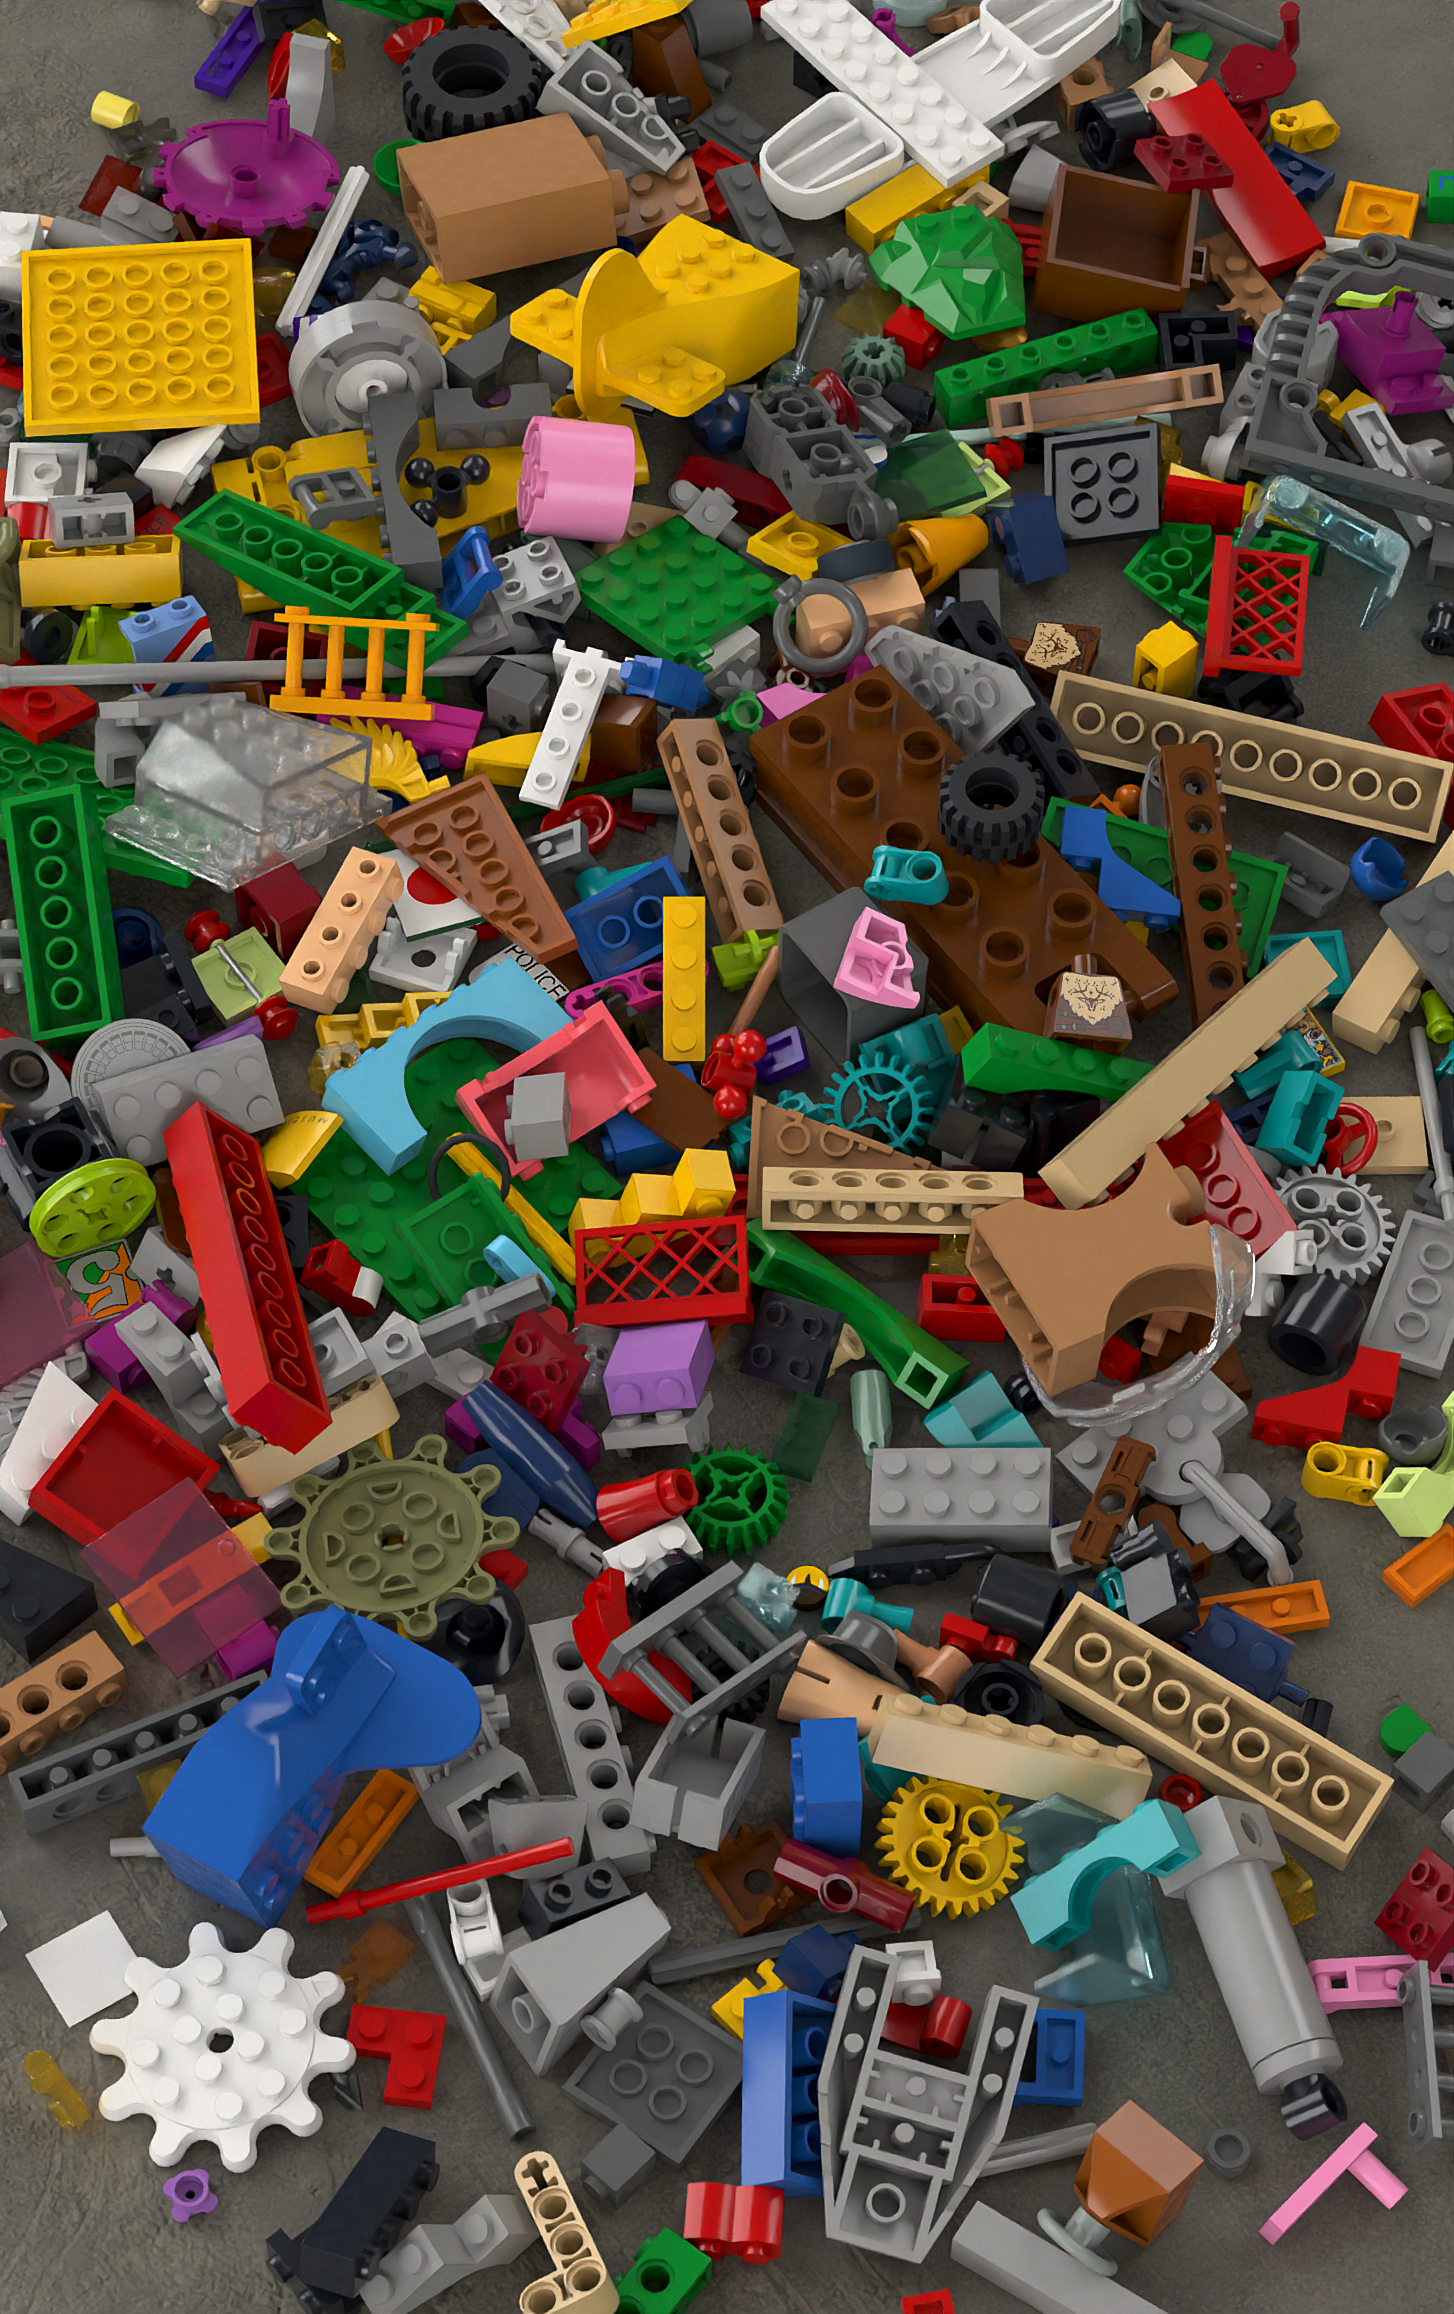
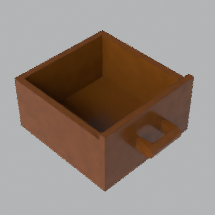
M1060 163L1043 212L1030 310L1092 323L1143 307L1157 329L1159 313L1180 312L1188 289L1202 291L1207 287L1210 250L1194 245L1200 189L1193 188L1191 193L1167 194L1158 185ZM1192 261L1201 263L1199 274L1191 273Z

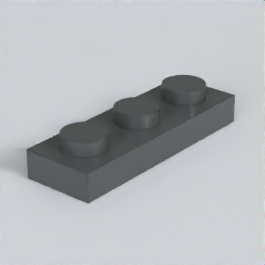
M750 161L716 170L714 180L745 243L782 262L792 261L795 251Z

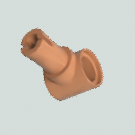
M898 1629L893 1630L899 1645L896 1661L912 1671L913 1677L916 1678V1686L923 1695H931L937 1705L948 1704L955 1695L959 1679L973 1666L970 1659L953 1646L944 1645L940 1650L933 1646L926 1648Z

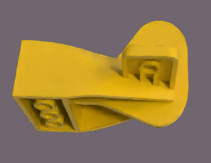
M681 213L657 233L637 258L620 248L610 249L602 254L587 273L578 298L561 289H551L514 311L510 316V333L514 337L562 360L573 368V388L578 407L583 413L594 419H604L613 414L629 395L669 415L686 417L720 396L725 390V385L730 386L749 379L796 347L800 270L755 249L752 245L745 244L720 230L711 228Z

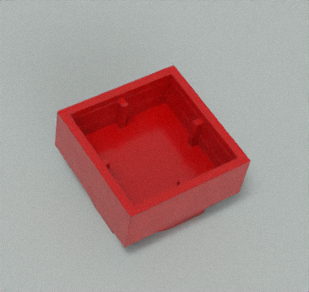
M112 1387L32 1488L27 1505L136 1583L213 1484L221 1465Z

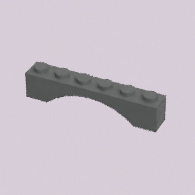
M592 265L569 280L560 283L554 289H561L578 298L581 286ZM511 314L505 316L502 320L484 331L478 332L474 337L450 349L443 355L447 366V384L449 389L472 387V397L477 405L501 391L503 378L510 364L523 350L530 346V344L511 335Z
M414 391L367 396L368 412L361 413L364 436L371 435L372 440H366L368 464H376V468H370L372 491H380L381 495L374 496L377 500V520L384 519L385 524L379 525L381 548H389L390 552L384 553L383 558L385 561L403 569L405 582L422 590L443 588L442 560L437 531L425 524L409 508L398 486L401 473L409 458L420 446Z

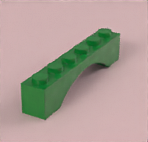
M988 1022L961 1049L965 1085L999 1094L1043 1089L1070 1090L1093 1094L1116 1102L1155 1067L1151 1064ZM1187 1114L1181 1119L1182 1121L1188 1117Z
M762 1216L747 1223L749 1278L751 1281L781 1294L847 1314L844 1323L849 1324L856 1331L863 1346L884 1368L893 1384L926 1409L930 1410L954 1392L970 1364L968 1361L789 1231L762 1230ZM736 1235L734 1241L732 1242L730 1248L728 1249V1251H729V1250L735 1245V1243L737 1242V1235ZM738 1254L731 1260L737 1267Z

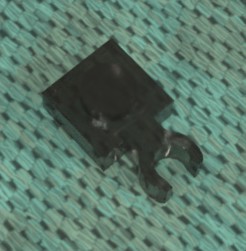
M161 117L146 127L142 120H138L107 131L108 142L122 165L157 154L156 145H164L167 141L174 143L177 140L176 129H170L168 117Z

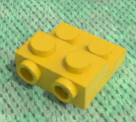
M793 509L750 537L746 552L761 559L763 563L774 566L790 576L796 574L803 582L809 579L821 578L816 560L820 555L855 541L819 522L800 520Z

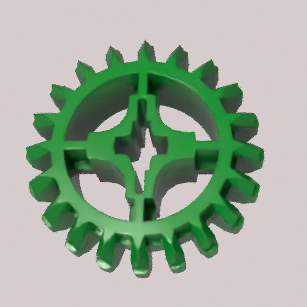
M728 1442L722 1452H718L710 1445L706 1457L695 1452L692 1456V1464L682 1462L680 1468H685L693 1476L698 1493L704 1487L709 1490V1495L705 1497V1503L699 1507L696 1504L695 1507L685 1510L681 1516L700 1546L709 1545V1552L712 1557L719 1549H726V1554L730 1559L734 1555L735 1549H742L749 1556L750 1552H752V1544L764 1549L768 1544V1536L777 1538L780 1532V1524H785L787 1520V1506H789L790 1496L786 1490L787 1481L784 1475H779V1468L776 1462L766 1463V1456L763 1451L751 1456L747 1444L738 1452L733 1451V1447ZM761 1494L765 1502L754 1514L750 1510L751 1504L754 1503V1498Z

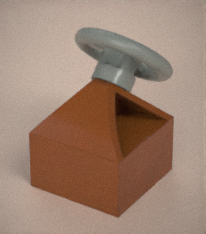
M1129 2099L1093 2134L1072 2185L1082 2205H1080L1071 2219L1052 2209H1041L1037 2214L1038 2223L1058 2245L1077 2260L1102 2275H1115L1118 2271L1117 2261L1101 2244V2241L1106 2238L1111 2230H1114L1146 2248L1181 2215L1205 2160Z

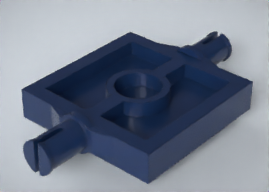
M1218 1602L1213 1604L1201 1628L1196 1632L1190 1631L1173 1640L1188 1648L1186 1652L1188 1657L1267 1704L1271 1703L1277 1696H1280L1302 1708L1310 1694L1309 1690H1305L1286 1680L1288 1663L1298 1644Z

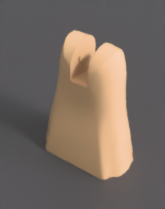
M811 1639L808 1641L797 1665V1670L794 1671L784 1692L777 1719L800 1724V1720L856 1717L858 1737L865 1738L870 1735L883 1693L895 1696L909 1693L892 1683L866 1672L841 1655Z

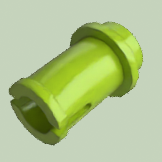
M1436 989L1426 991L1421 995V999H1419L1428 1023L1426 1025V1033L1436 1043L1450 1042L1454 1039V1016H1451L1448 1005Z

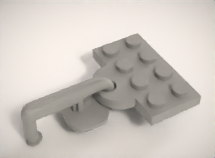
M1191 1351L1055 1455L1058 1465L1092 1498L1120 1437L1127 1436L1152 1445L1156 1451V1462L1150 1461L1139 1486L1141 1497L1147 1493L1159 1502L1173 1505L1182 1504L1179 1523L1182 1533L1194 1545L1204 1542L1212 1554L1226 1551L1244 1537L1267 1560L1269 1566L1267 1580L1272 1587L1292 1584L1294 1576L1283 1544L1261 1523L1271 1510L1268 1494L1247 1474L1223 1473V1452L1217 1438L1248 1415L1246 1404ZM1109 1495L1102 1500L1100 1507L1108 1513L1124 1508L1126 1502L1119 1495Z

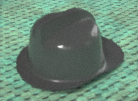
M18 1036L4 1038L0 1041V1097L6 1104L14 1105V1108L10 1109L21 1120L36 1118L45 1114L57 1104L73 1098L69 1081L54 1062L47 1049L30 1039Z
M853 1610L846 1614L832 1635H818L815 1642L841 1655L866 1672L900 1687L909 1694L911 1693L907 1683L894 1671L899 1649L897 1637L890 1626L881 1620Z

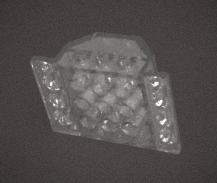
M219 694L196 706L187 707L184 711L165 719L136 767L134 805L126 806L123 810L106 817L105 832L231 891L392 814L393 799L378 793L375 788L369 786L373 738L235 699L229 695Z

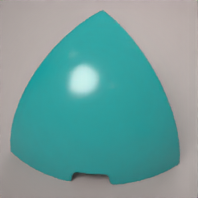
M983 1370L957 1388L932 1409L924 1419V1424L930 1433L946 1448H1044L1024 1415L1014 1409L993 1374L987 1370Z

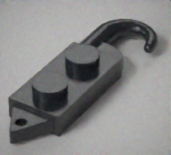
M943 1543L856 1550L853 1557L827 1566V1577L832 1579H853L874 1590L885 1589L891 1585L910 1583L925 1586L935 1581L946 1580V1576L953 1575L961 1568L962 1562L991 1560L995 1554H1006L1000 1547L989 1543L943 1546ZM984 1566L977 1569L976 1572L979 1576Z

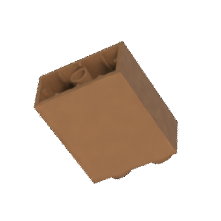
M568 112L396 150L404 216L444 285L616 246L615 215L629 212V194L621 170L619 168L607 170L604 148L598 135L583 137Z

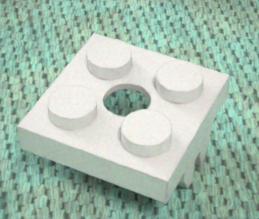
M397 915L395 919L388 917L386 920V931H382L379 935L378 952L369 968V978L412 993L453 991L477 942V931L465 927L407 943ZM421 950H428L435 955L436 960L429 967H418L411 960L413 954Z

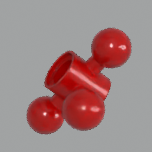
M745 1030L737 1036L730 1033L720 1034L711 1043V1055L703 1068L701 1084L717 1092L713 1101L714 1108L718 1115L725 1119H736L747 1108V1096L756 1079V1067L750 1064L760 1061L767 1050L766 1040L758 1031Z

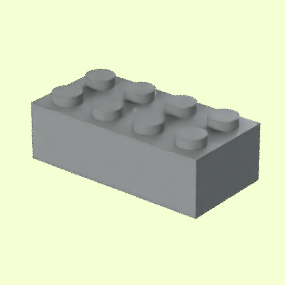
M254 1034L92 1084L101 1118L113 1137L116 1146L119 1148L124 1159L134 1160L143 1167L168 1160L163 1132L197 1101H200L247 1134L285 1123L263 1043Z
M873 1448L869 1521L873 1549L943 1543V1546L989 1543L1000 1547L1004 1552H1051L1053 1512L1051 1448Z

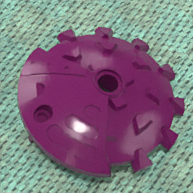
M280 98L278 101L273 99L269 101L268 122L252 119L212 121L185 130L188 138L178 145L167 141L158 151L159 158L166 162L165 168L153 167L152 181L154 186L167 189L168 194L163 195V201L167 208L173 212L187 211L196 216L198 226L213 230L218 224L239 228L245 235H261L264 232V228L284 224L292 230L302 227L308 221L307 215L310 212L327 211L334 202L335 194L326 192L328 187L339 184L340 172L334 157L321 143L303 132L290 128L291 105L287 104V99Z

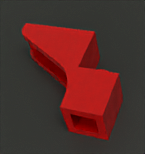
M1358 1346L1356 1358L1351 1369L1337 1382L1260 1402L1256 1407L1251 1439L1260 1440L1271 1446L1285 1445L1305 1449L1308 1452L1314 1444L1319 1442H1331L1339 1445L1346 1412L1357 1414L1365 1419H1384L1387 1415H1390L1401 1354Z

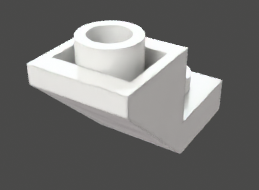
M1314 1230L1286 1231L1249 1269V1277L1246 1279L1245 1315H1277L1284 1300V1286L1281 1282V1274L1299 1275L1312 1273L1313 1264L1317 1257V1246L1313 1240Z

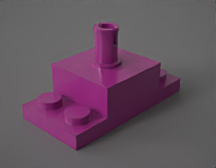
M1407 291L1396 292L1392 306L1344 312L1335 311L1322 314L1318 323L1322 324L1330 320L1334 324L1339 334L1336 355L1390 415L1453 408L1454 392L1445 383L1444 379L1437 374L1446 347L1414 314L1419 299Z

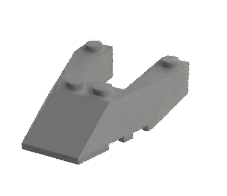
M855 1945L849 1958L817 2083L826 2238L920 2265L1004 2137L1039 1998L1001 1986H992L986 1996L967 2073L963 2075L877 2049L901 1957Z

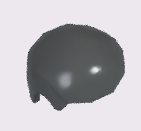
M1407 1404L1395 1414L1387 1415L1379 1424L1378 1438L1380 1447L1389 1458L1396 1462L1416 1466L1428 1464L1435 1460L1445 1446L1449 1429L1447 1417L1433 1405L1428 1406L1424 1412H1416Z

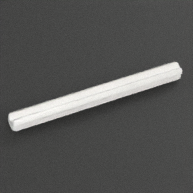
M359 165L358 167L349 168L278 317L275 328L281 332L280 335L283 337L294 336L293 318L305 316L366 187L369 174L364 171L365 168Z

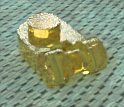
M34 2050L28 2053L23 2061V2068L30 2085L36 2092L48 2093L53 2099L47 2106L58 2123L63 2128L71 2124L78 2130L92 2120V2115L50 2055L42 2050Z

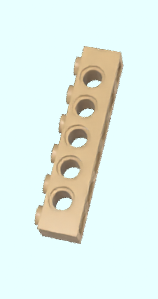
M763 1167L762 1230L970 1234L973 1215L1017 1197L1024 1199L1023 1175L1016 1172Z

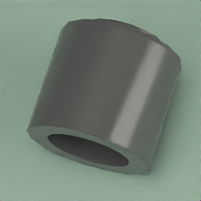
M693 0L682 11L673 14L674 18L685 24L695 55L700 59L751 44L753 39L752 20L746 0Z

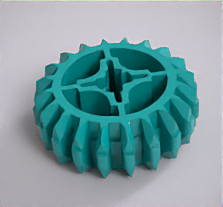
M876 1052L875 1065H870L866 1054L859 1055L861 1068L858 1070L850 1061H846L843 1065L850 1074L846 1079L837 1072L831 1075V1078L840 1084L838 1091L829 1087L824 1088L823 1093L825 1095L835 1097L834 1105L821 1104L823 1111L834 1112V1119H827L824 1121V1124L828 1126L832 1124L854 1133L870 1124H876L887 1133L892 1141L885 1145L893 1147L894 1150L900 1148L903 1154L912 1156V1150L907 1143L912 1140L916 1145L923 1146L925 1141L916 1132L918 1128L930 1131L932 1126L930 1123L921 1121L922 1114L934 1115L936 1110L934 1107H923L922 1100L930 1099L934 1096L932 1090L919 1093L917 1087L927 1081L925 1075H920L912 1081L909 1076L914 1071L915 1065L908 1063L900 1071L897 1068L901 1057L893 1055L889 1066H885L883 1052ZM872 1074H887L899 1080L903 1085L896 1090L881 1095L868 1084L864 1077ZM854 1085L861 1097L862 1108L852 1120L846 1123L844 1103L849 1090ZM866 1091L871 1098L878 1102L889 1101L896 1096V1099L888 1103L889 1110H884L888 1112L885 1119L890 1124V1128L879 1117L867 1118L860 1123V1120L868 1115L867 1109L871 1108L868 1106L871 1100ZM910 1096L913 1106L912 1118L908 1128L902 1134L894 1119V1111L905 1098Z

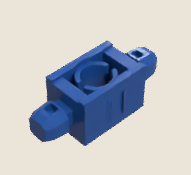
M635 655L634 661L627 660L621 665L619 675L625 683H628L627 695L650 698L657 701L658 706L666 709L678 708L691 713H695L696 707H704L709 702L710 691L702 684L705 674L665 659Z

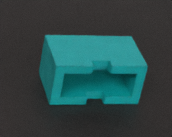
M1284 1071L1254 1148L1271 1154L1285 1166H1315L1327 1137L1323 1133L1328 1120L1334 1119L1345 1089L1315 1071Z

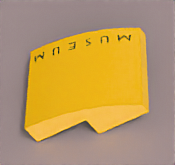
M301 1111L284 1117L285 1123L279 1124L261 1146L269 1181L279 1190L297 1181L344 1121L339 1114L325 1111Z

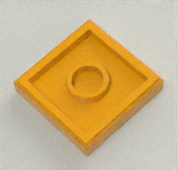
M1349 180L1334 237L1361 240L1365 235L1377 232L1388 235H1401L1411 240L1420 206L1421 194Z

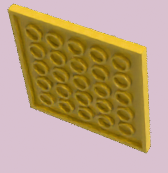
M250 238L21 251L24 428L26 437L203 427L215 424L260 423Z

